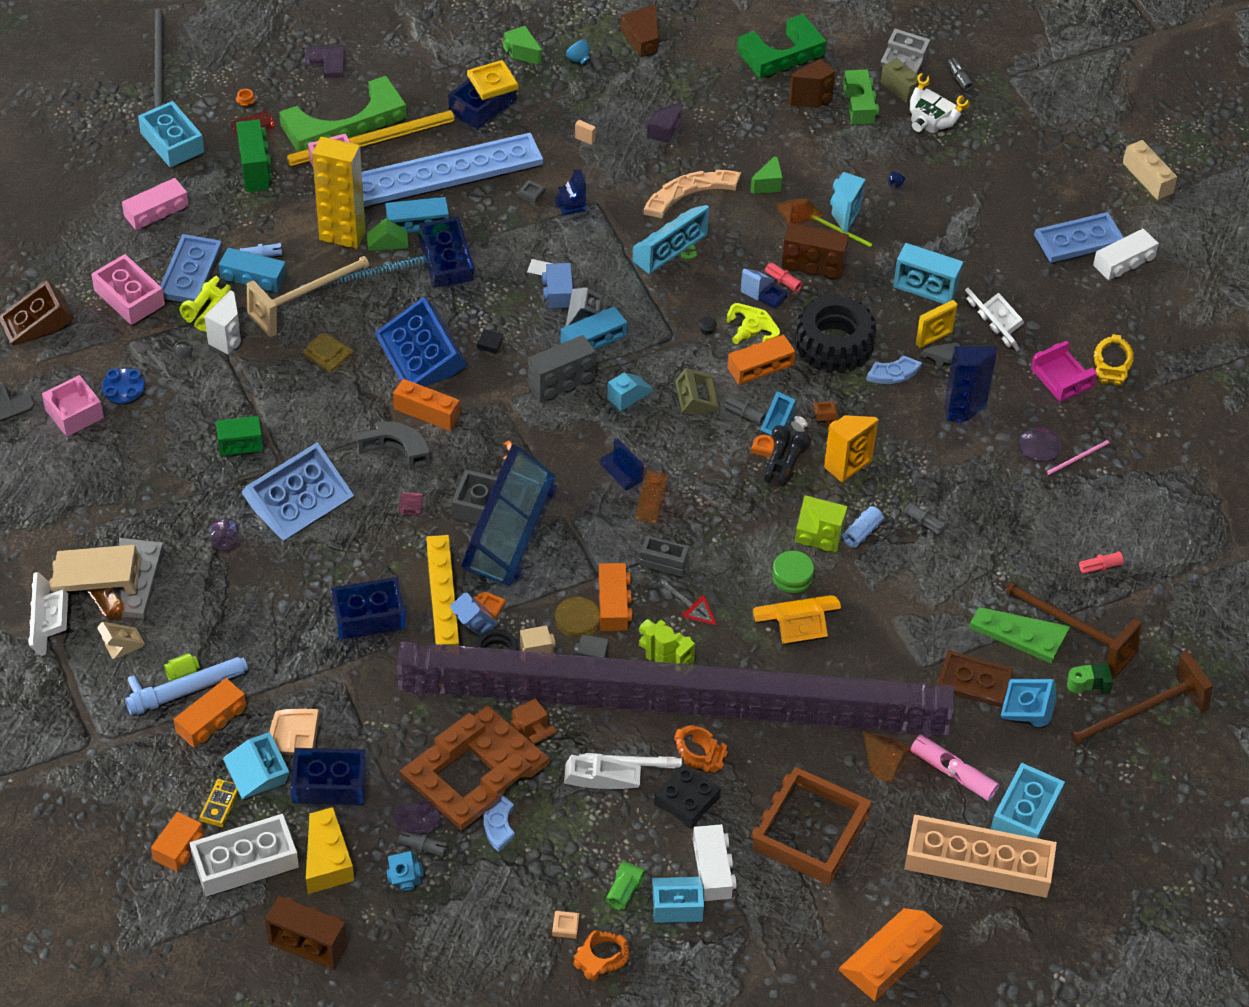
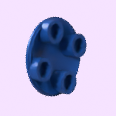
M110 369L102 383L104 396L114 403L131 402L137 399L144 390V380L137 369Z

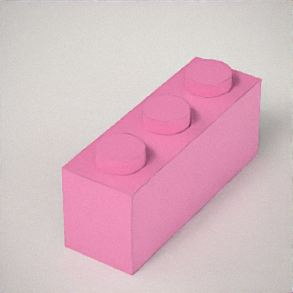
M176 178L122 201L124 216L135 230L189 206L187 192Z

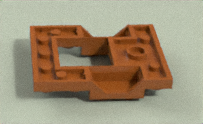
M487 705L474 716L468 713L434 738L435 745L399 771L400 776L462 831L495 806L508 786L520 777H533L550 764V759ZM469 750L487 765L491 771L480 778L481 785L465 797H462L442 780L437 773Z

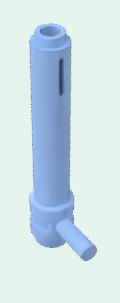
M236 657L154 688L150 686L142 689L136 676H130L128 682L134 693H131L130 697L125 698V702L130 715H140L144 713V710H154L163 703L218 684L225 678L231 679L242 675L244 671L248 670L244 658Z

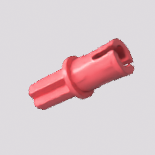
M769 263L765 268V272L776 279L778 284L785 285L794 293L801 289L803 282L793 277L788 270L784 271L774 263Z
M1121 552L1105 556L1099 554L1097 558L1081 561L1079 567L1083 574L1099 570L1104 572L1107 568L1122 566L1124 559Z

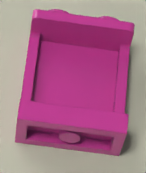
M1068 341L1055 344L1045 351L1036 353L1033 356L1031 370L1059 402L1094 387L1097 372L1093 368L1085 371L1069 353L1070 344Z

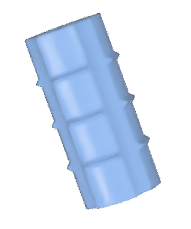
M871 506L865 512H862L861 516L855 519L854 523L849 525L848 529L842 534L844 542L854 548L861 542H864L865 538L871 535L872 531L877 529L878 525L884 520L882 512L878 508Z

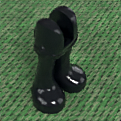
M778 425L773 428L771 433L775 446L770 459L764 465V481L770 483L774 471L780 472L778 485L783 487L793 474V466L797 457L809 447L811 438L804 432H795L785 461H781L782 455L789 444L791 433L788 428Z

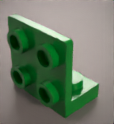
M258 416L216 421L220 456L263 451Z

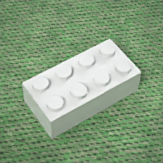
M283 814L190 842L192 858L205 897L299 868L297 851Z

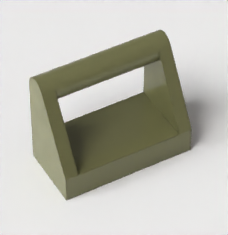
M685 368L675 380L681 412L688 415L717 412L719 404L712 375ZM697 384L706 385L709 401L699 399Z

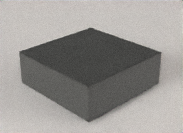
M528 180L518 191V197L536 204L545 193V187Z

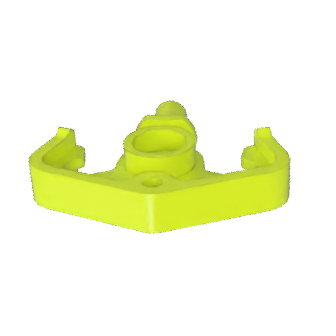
M735 303L727 313V323L736 319V313H742L745 317L742 326L737 329V334L732 337V341L735 344L745 339L748 340L751 336L758 335L761 330L772 333L770 336L765 335L762 340L763 342L780 335L779 328L765 310Z

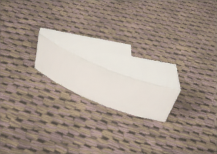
M571 754L565 764L564 784L598 789L638 788L640 786L641 765L596 755L593 760Z

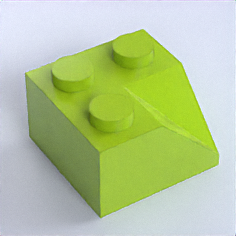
M805 495L796 528L795 542L837 553L842 540V534L844 533L848 506Z

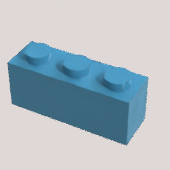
M446 197L385 203L386 218L407 230V233L430 230L433 223L438 220H442L449 225Z
M227 248L219 263L220 279L246 286L247 283L254 280L261 289L277 293L287 276L285 261L232 248Z
M613 306L562 328L560 343L562 344L584 335L595 350L626 337L627 321Z

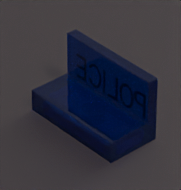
M616 438L614 440V451L600 458V465L627 491L643 481L644 464Z

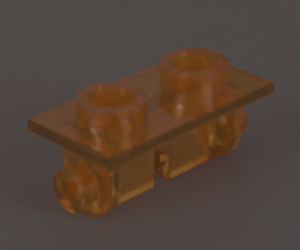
M113 588L87 590L90 598L97 604L104 617L109 619L123 618L120 613L124 610V603L116 592H111Z

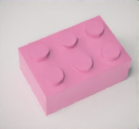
M126 254L91 274L94 291L130 325L165 305L162 287Z

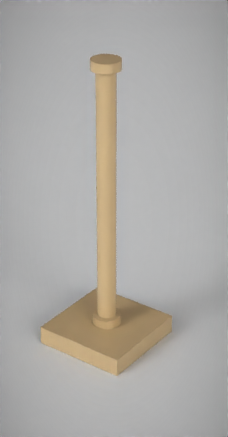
M362 256L359 258V261L273 300L253 280L247 283V313L269 337L277 335V306L356 270L368 268V259Z

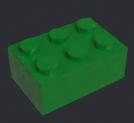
M260 119L236 122L245 191L269 190V181H272L271 169H267V167H271L270 155L265 154L269 153L268 143L263 141V139H266L265 127H261Z

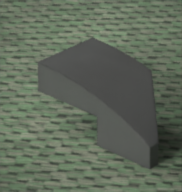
M959 343L937 345L924 349L921 352L923 358L930 357L934 359L937 363L936 365L940 368L944 362L964 364L967 359Z

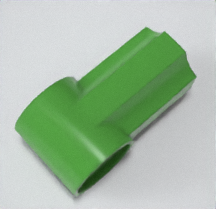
M622 861L616 873L615 882L606 897V902L614 909L625 910L635 889L638 890L642 885L646 869Z

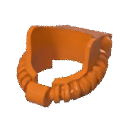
M694 725L678 729L674 737L677 750H679L681 758H684V764L693 770L701 769L706 773H716L722 769L724 765L722 760L728 753L726 750L727 745L724 743L718 745V740L713 739V735L708 730ZM693 735L692 741L705 749L706 756L691 753L685 745L684 737Z
M594 930L585 940L583 946L578 947V952L574 955L573 964L577 969H581L587 979L595 982L599 978V974L603 975L606 972L616 971L627 963L630 956L627 945L628 941L621 934L616 936V934L611 932L602 933ZM601 942H615L620 946L621 952L619 951L611 958L602 959L596 957L592 953V949Z

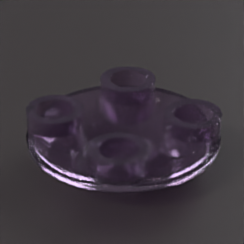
M1035 427L1028 429L1021 435L1019 445L1023 452L1022 455L1028 460L1053 462L1062 449V442L1059 436L1046 428Z
M419 800L417 803L397 805L393 821L403 831L425 833L438 827L441 816L436 809L431 807L430 801Z

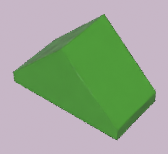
M774 156L751 178V193L781 192L782 174L777 157Z
M387 218L367 233L368 251L409 248L407 230Z

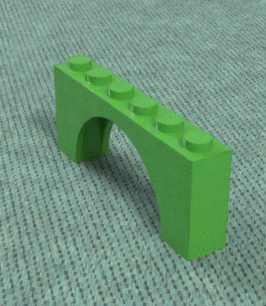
M383 76L368 82L371 100L363 111L353 117L337 121L320 120L305 114L298 106L279 112L280 125L296 151L300 152L307 150L308 143L319 141L320 137L330 138L346 134L348 138L407 119L406 104L387 76Z

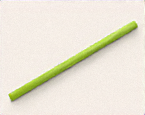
M813 214L809 216L840 233L849 234V237L869 247L873 246L872 243L850 232L845 233L841 228Z

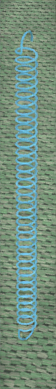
M423 255V258L421 257V259H422V261H423V264H424V257L426 258V261H427V264H428L427 256H424V255ZM408 259V261L405 260V261L407 262V264H408V267L410 268V266H409V260H410V259Z

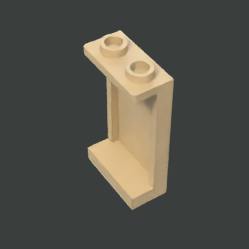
M135 545L57 551L56 560L53 561V578L49 581L51 592H56L62 589L65 591L124 587L127 595L136 594L141 556Z

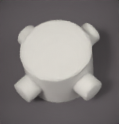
M795 416V420L791 422L792 427L798 432H804V428L808 426V423L804 418Z

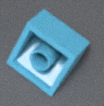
M843 172L840 178H836L834 181L833 190H835V194L831 198L830 205L833 206L832 215L842 231L847 233L861 210L866 179Z

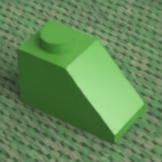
M526 26L504 32L505 41H503V47L513 59L542 64V49Z

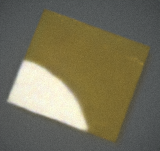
M326 333L319 334L303 351L304 356L330 373L353 354V350Z

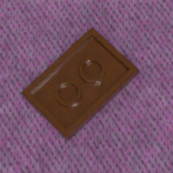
M948 650L936 690L1003 708L1014 668Z

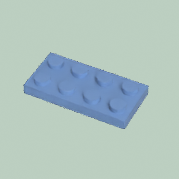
M1108 212L1035 229L1034 233L1050 263L1094 253L1124 238Z
M182 234L160 285L163 290L164 299L179 302L194 301L202 291L204 283L208 282L221 251L222 241Z

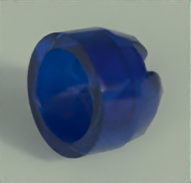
M891 171L888 183L890 186L894 183V188H899L906 178L900 173Z

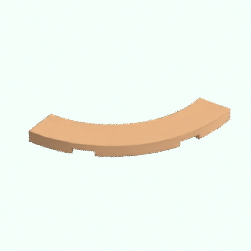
M715 170V172L704 173L699 171L680 176L663 185L660 191L651 196L644 208L643 214L663 219L667 210L676 201L691 193L708 189L736 191L741 172Z

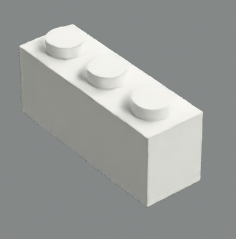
M1141 229L1096 251L1093 266L1107 280H1111L1131 269L1137 268L1147 261L1153 260L1157 254L1159 243L1144 229Z
M722 824L694 827L693 844L698 874L703 885V900L732 899V890L736 889L735 874L731 875L730 868H733L732 855L727 854L726 849L729 848L728 833L723 832Z

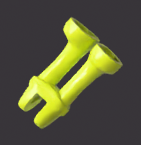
M217 276L204 283L202 291L194 301L187 300L183 302L179 309L182 317L190 323L196 318L205 302L210 300L211 303L194 323L195 328L207 332L205 315L231 290V286L228 284L222 290L219 289L217 283L220 278Z

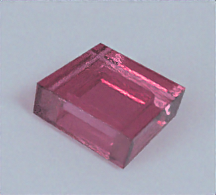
M401 492L399 513L421 515L423 493Z

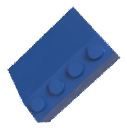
M425 297L418 300L375 332L377 339L401 381L406 379L416 384L427 386L452 377L468 365L437 309Z

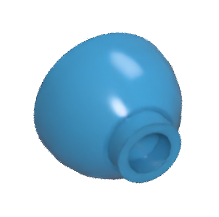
M582 39L576 42L566 51L565 56L572 62L580 63L581 65L586 64L591 59L589 57L590 46L588 41Z

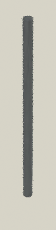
M161 9L155 10V108L163 105V11Z

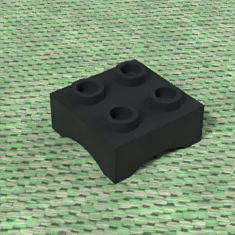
M683 763L655 793L654 804L672 813L685 826L692 829L701 816L720 799L721 788Z

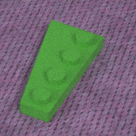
M979 607L970 622L969 628L1052 664L1069 632L1070 626Z

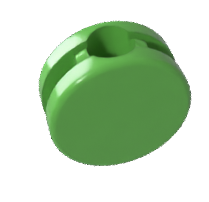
M783 552L774 561L773 582L784 592H803L812 584L814 564L811 558L802 552Z

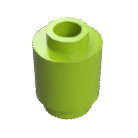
M190 653L168 660V663L164 664V670L170 682L195 673L200 668L196 656H191Z

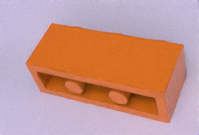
M783 334L728 354L727 368L738 385L793 366L796 351Z
M402 379L393 392L394 410L449 431L452 430L460 418V400L406 379Z
M626 563L599 564L600 631H627L628 622H632V608H628L627 603H631V590H627V585H630V572H626Z
M225 678L173 719L176 733L193 748L200 743L206 742L210 735L218 729H222L229 720L244 711L247 707L245 694Z

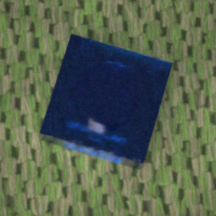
M771 282L759 293V300L776 309L787 298L788 292Z

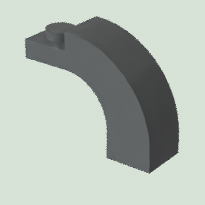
M377 422L375 423V430L356 434L359 454L379 449H393L405 457L409 470L430 466V451L425 439L419 432L405 424Z

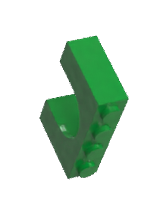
M801 14L787 19L786 35L795 44L794 47L785 50L773 49L767 46L756 32L753 31L738 37L737 52L758 78L761 79L825 56L827 41L806 16Z

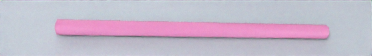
M1106 440L1047 471V474L1050 475L1108 445L1109 441Z

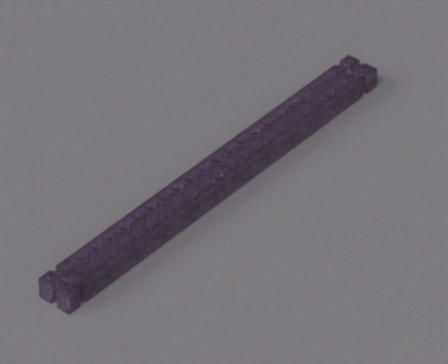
M400 641L397 659L398 690L414 692L416 696H422L425 689L429 694L463 695L475 698L488 697L499 700L512 699L522 702L531 701L536 698L538 702L546 704L561 703L566 705H586L589 707H610L612 709L623 708L635 711H656L659 713L672 712L682 715L696 714L706 717L721 716L730 719L745 718L749 720H770L773 722H794L796 724H817L819 726L831 725L843 728L855 727L866 730L880 729L890 732L904 731L914 734L921 733L923 730L925 738H930L932 734L948 735L950 720L954 710V686L935 685V688L926 687V684L440 644H428L427 647L419 646V643L403 641Z

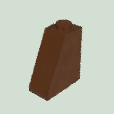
M655 4L621 15L620 30L638 55L643 57L658 52V27Z

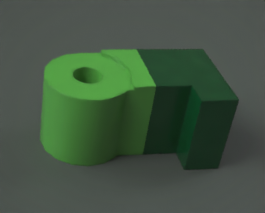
M1108 663L1074 667L1070 670L1067 680L1068 689L1077 694L1083 693L1085 690L1100 689L1101 694H1111L1113 685Z

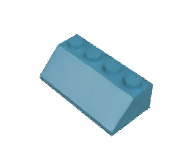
M704 205L691 208L687 212L680 214L672 222L667 223L657 232H653L642 242H638L633 247V262L645 272L651 274L679 255L680 252L685 251L691 245L706 237L708 233L709 206Z

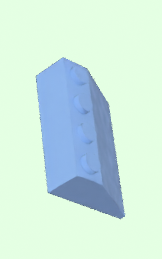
M318 442L250 483L241 492L256 514L282 541L354 496Z

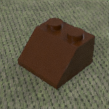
M818 59L791 74L788 103L795 106L815 108L829 103L833 97L835 70L823 60Z

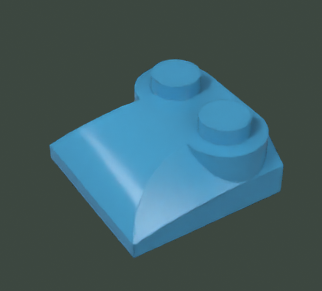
M1010 679L1001 718L1027 721L1034 727L1047 725L1051 721L1056 702V684L1054 680Z

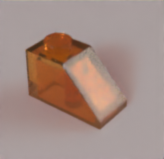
M647 470L641 487L635 519L656 524L668 492V474Z

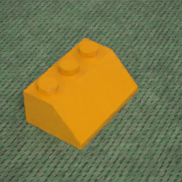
M845 415L838 421L835 420L830 424L824 468L842 483L873 460L879 420L876 417Z

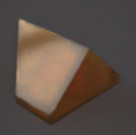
M809 198L791 199L776 204L777 210L788 225L789 223L800 224L812 220L815 216H824L809 201Z
M863 731L870 774L891 783L910 754L911 747L891 737Z

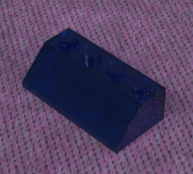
M954 346L944 401L946 421H969L987 405L998 350L997 346Z

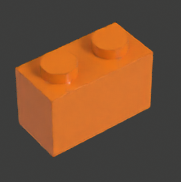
M176 812L151 846L153 860L178 872L182 865L188 863L191 857L190 842L204 838L202 823Z

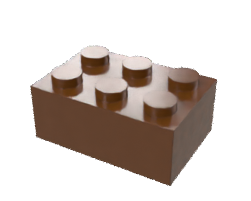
M789 223L784 239L781 268L841 280L846 262L849 234Z
M278 896L265 918L268 944L332 970H335L348 947L346 926L341 918L335 915L329 916L312 906L306 907L292 898Z

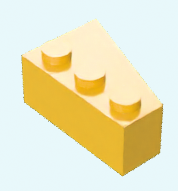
M333 807L310 813L306 867L307 894L354 881L353 865Z

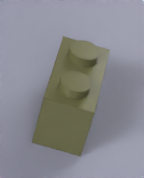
M896 58L883 65L881 84L907 104L910 102L915 87L918 88V74Z

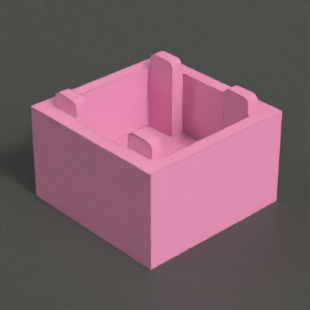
M80 375L42 393L45 411L66 437L104 418L101 401Z

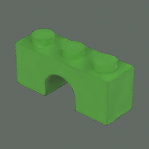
M868 69L845 70L843 86L846 98H850L849 114L851 124H875V117L879 115V106L875 104L876 92L872 90L873 78L869 77Z

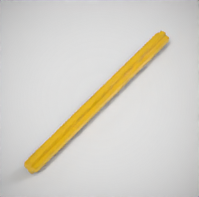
M449 110L348 139L350 143L363 147L453 122L454 114ZM308 149L287 155L288 164L294 166L308 162Z

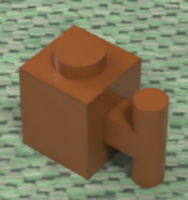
M536 698L512 710L511 726L525 738H528L534 745L556 733L553 725L548 727V714Z

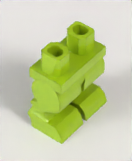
M647 619L640 625L639 632L643 636L639 640V646L646 650V658L650 661L654 659L656 665L662 669L675 665L676 680L681 683L694 670L695 643L691 640V637H685L681 633L674 634L673 629L666 626V623L662 620L655 624Z

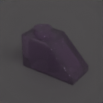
M676 103L655 110L651 118H647L645 123L647 138L670 143L681 120L682 104Z

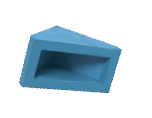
M777 391L760 430L771 435L775 426L781 425L788 428L795 417L797 400Z

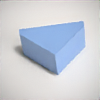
M744 268L742 271L741 292L759 300L775 279L759 271Z

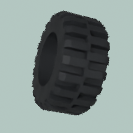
M833 294V296L823 295L820 299L817 297L811 303H807L798 315L795 337L796 348L810 365L814 364V367L819 370L826 369V372L838 371V373L844 372L847 369L849 371L854 370L856 366L860 367L870 358L873 351L876 335L874 315L866 305L862 306L859 300H852L850 296L845 295V297H841L839 294ZM839 329L847 332L850 336L834 338L825 335L821 331Z

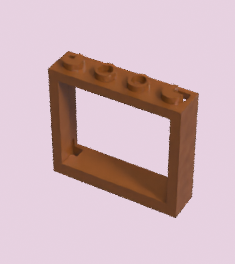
M794 767L791 774L787 773L785 775L781 791H776L771 802L773 804L770 809L766 808L761 818L762 824L760 827L756 826L751 835L753 839L752 850L830 885L869 816L872 801ZM795 785L855 811L826 863L766 836Z

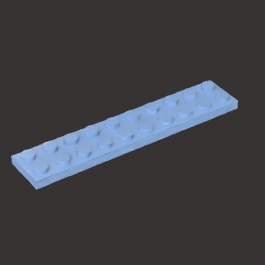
M526 133L363 171L364 207L543 165V158L531 133Z

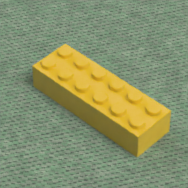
M320 137L312 152L319 240L358 249L366 233L360 145Z

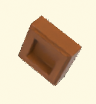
M833 401L813 403L816 421L838 420L837 409Z

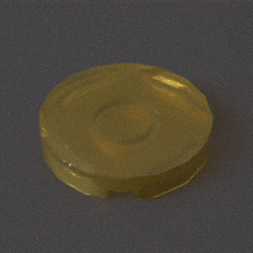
M570 597L563 600L557 606L555 612L556 626L561 632L571 637L573 635L581 637L582 635L593 633L597 629L600 620L599 609L596 604L583 597Z

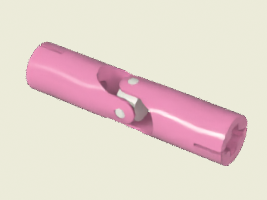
M920 734L917 740L914 741L910 750L913 754L948 776L956 778L963 786L989 802L998 791L999 783L974 767L964 764L961 759L924 735ZM945 760H951L948 768L942 765V762Z

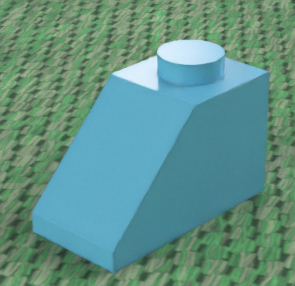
M624 372L608 382L607 399L622 411L652 393L653 388L640 376Z

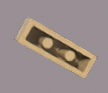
M1143 140L1128 145L1123 164L1157 200L1173 194L1177 181L1175 173Z

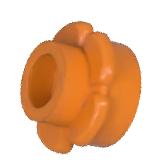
M242 89L238 92L236 101L241 106L248 107L255 102V95L250 89Z

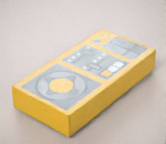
M217 779L200 815V822L223 828L239 793L235 783Z

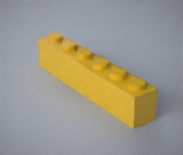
M449 535L427 536V557L437 661L459 659L457 618L450 608L451 604L455 602Z

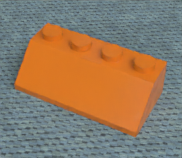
M903 908L841 965L839 971L873 1001H876L940 941L943 926L925 911Z

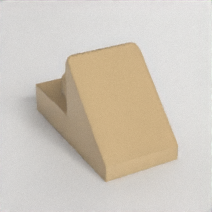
M102 622L98 627L105 642V647L112 659L121 657L145 645L138 630L134 627Z

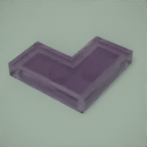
M306 46L305 64H324V78H343L344 46Z

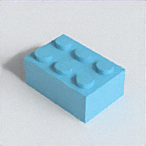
M173 101L138 116L141 134L170 168L204 153L202 134Z
M905 243L897 258L893 287L945 304L954 300L958 292L963 261Z
M1021 763L994 814L991 830L1040 839L1061 798L1065 781Z

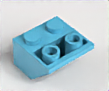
M270 732L247 740L223 758L242 800L284 785L289 774V770Z
M700 877L652 878L654 923L703 922L704 900L703 885Z

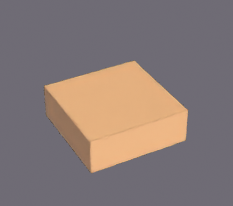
M578 120L575 124V138L592 145L595 142L596 127Z
M555 911L552 936L576 939L579 913Z

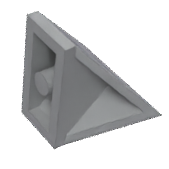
M588 288L572 289L566 326L599 313L602 295Z

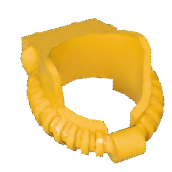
M1112 334L1111 338L1103 339L1095 348L1093 356L1095 366L1097 367L1095 371L1097 372L1098 382L1101 384L1112 383L1115 386L1123 385L1124 380L1128 377L1127 371L1132 367L1134 353L1132 348H1130V344L1128 345L1127 341L1125 342L1124 339H1121V335ZM1111 342L1119 343V347L1126 354L1124 365L1119 367L1108 366L1103 362L1104 359L1101 352L1106 347L1111 346Z

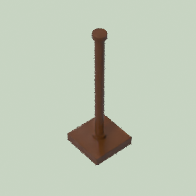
M1011 582L1007 587L1006 593L1008 595H1015L1108 645L1107 663L1109 664L1112 679L1117 677L1139 651L1142 622L1135 618L1114 639L1017 587V584Z
M1187 651L1181 654L1177 673L1179 685L1079 732L1076 730L1071 733L1072 738L1079 745L1083 742L1082 740L1183 692L1189 695L1201 713L1205 712L1210 707L1213 685Z

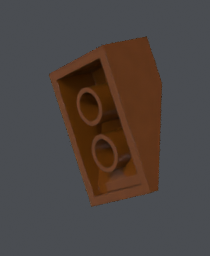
M48 280L0 315V322L12 345L56 332L74 319L62 293Z

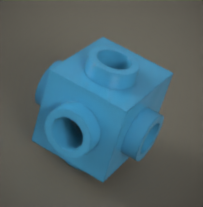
M409 851L388 856L390 869H387V878L389 883H392L393 886L401 891H410L416 885L422 884L423 867L413 852Z

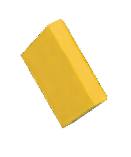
M503 60L467 70V76L482 100L518 90V83Z
M954 300L920 316L915 343L919 348L953 332L958 305Z

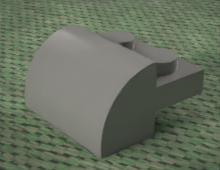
M894 29L880 66L883 67V65L898 58L918 74L926 61L930 39Z

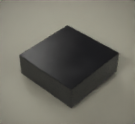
M484 329L477 342V349L497 354L504 339V334Z

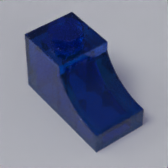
M581 169L573 170L571 179L564 186L558 187L555 205L557 208H560L562 215L585 212L586 182Z

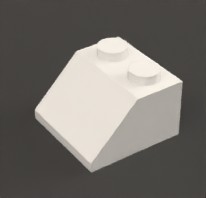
M231 290L205 315L208 344L226 354L236 349L241 342L234 292Z

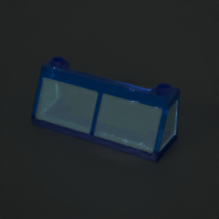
M512 444L461 565L462 568L510 587L513 579H519L523 569L519 567L521 559L548 496L553 497L557 485L553 484L556 475L519 446Z

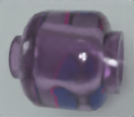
M228 518L214 521L210 530L212 546L221 551L235 548L239 539L238 524Z

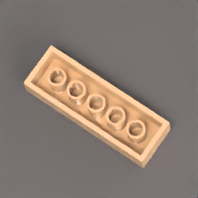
M914 815L904 870L1047 898L1051 885L1057 842Z

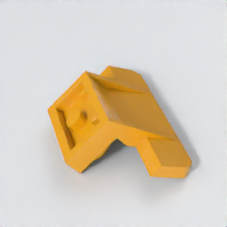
M829 595L755 607L753 609V616L755 622L777 619L780 625L782 643L827 637L824 611L841 609V604L835 596Z

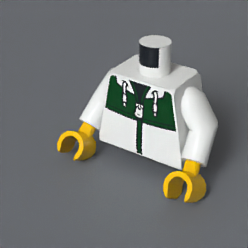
M919 74L917 78L918 88L915 87L910 99L913 129L917 132L925 129L935 133L938 130L952 127L961 116V111L969 108V100L961 104L964 101V96L961 95L957 98V106L927 88L924 91L923 88L929 85L930 79L928 76L925 82H921L923 74Z

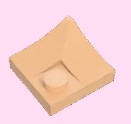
M287 709L275 712L270 733L280 754L314 756L320 716L318 709Z

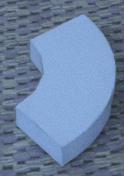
M904 355L899 360L891 363L875 361L867 374L866 380L880 384L899 383L913 377L920 370L922 362Z
M503 795L495 806L484 813L486 837L498 852L515 837V833L508 823V817L514 809V804Z

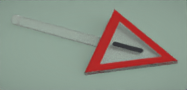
M661 580L663 586L690 607L681 617L717 626L704 595L693 604L666 581Z

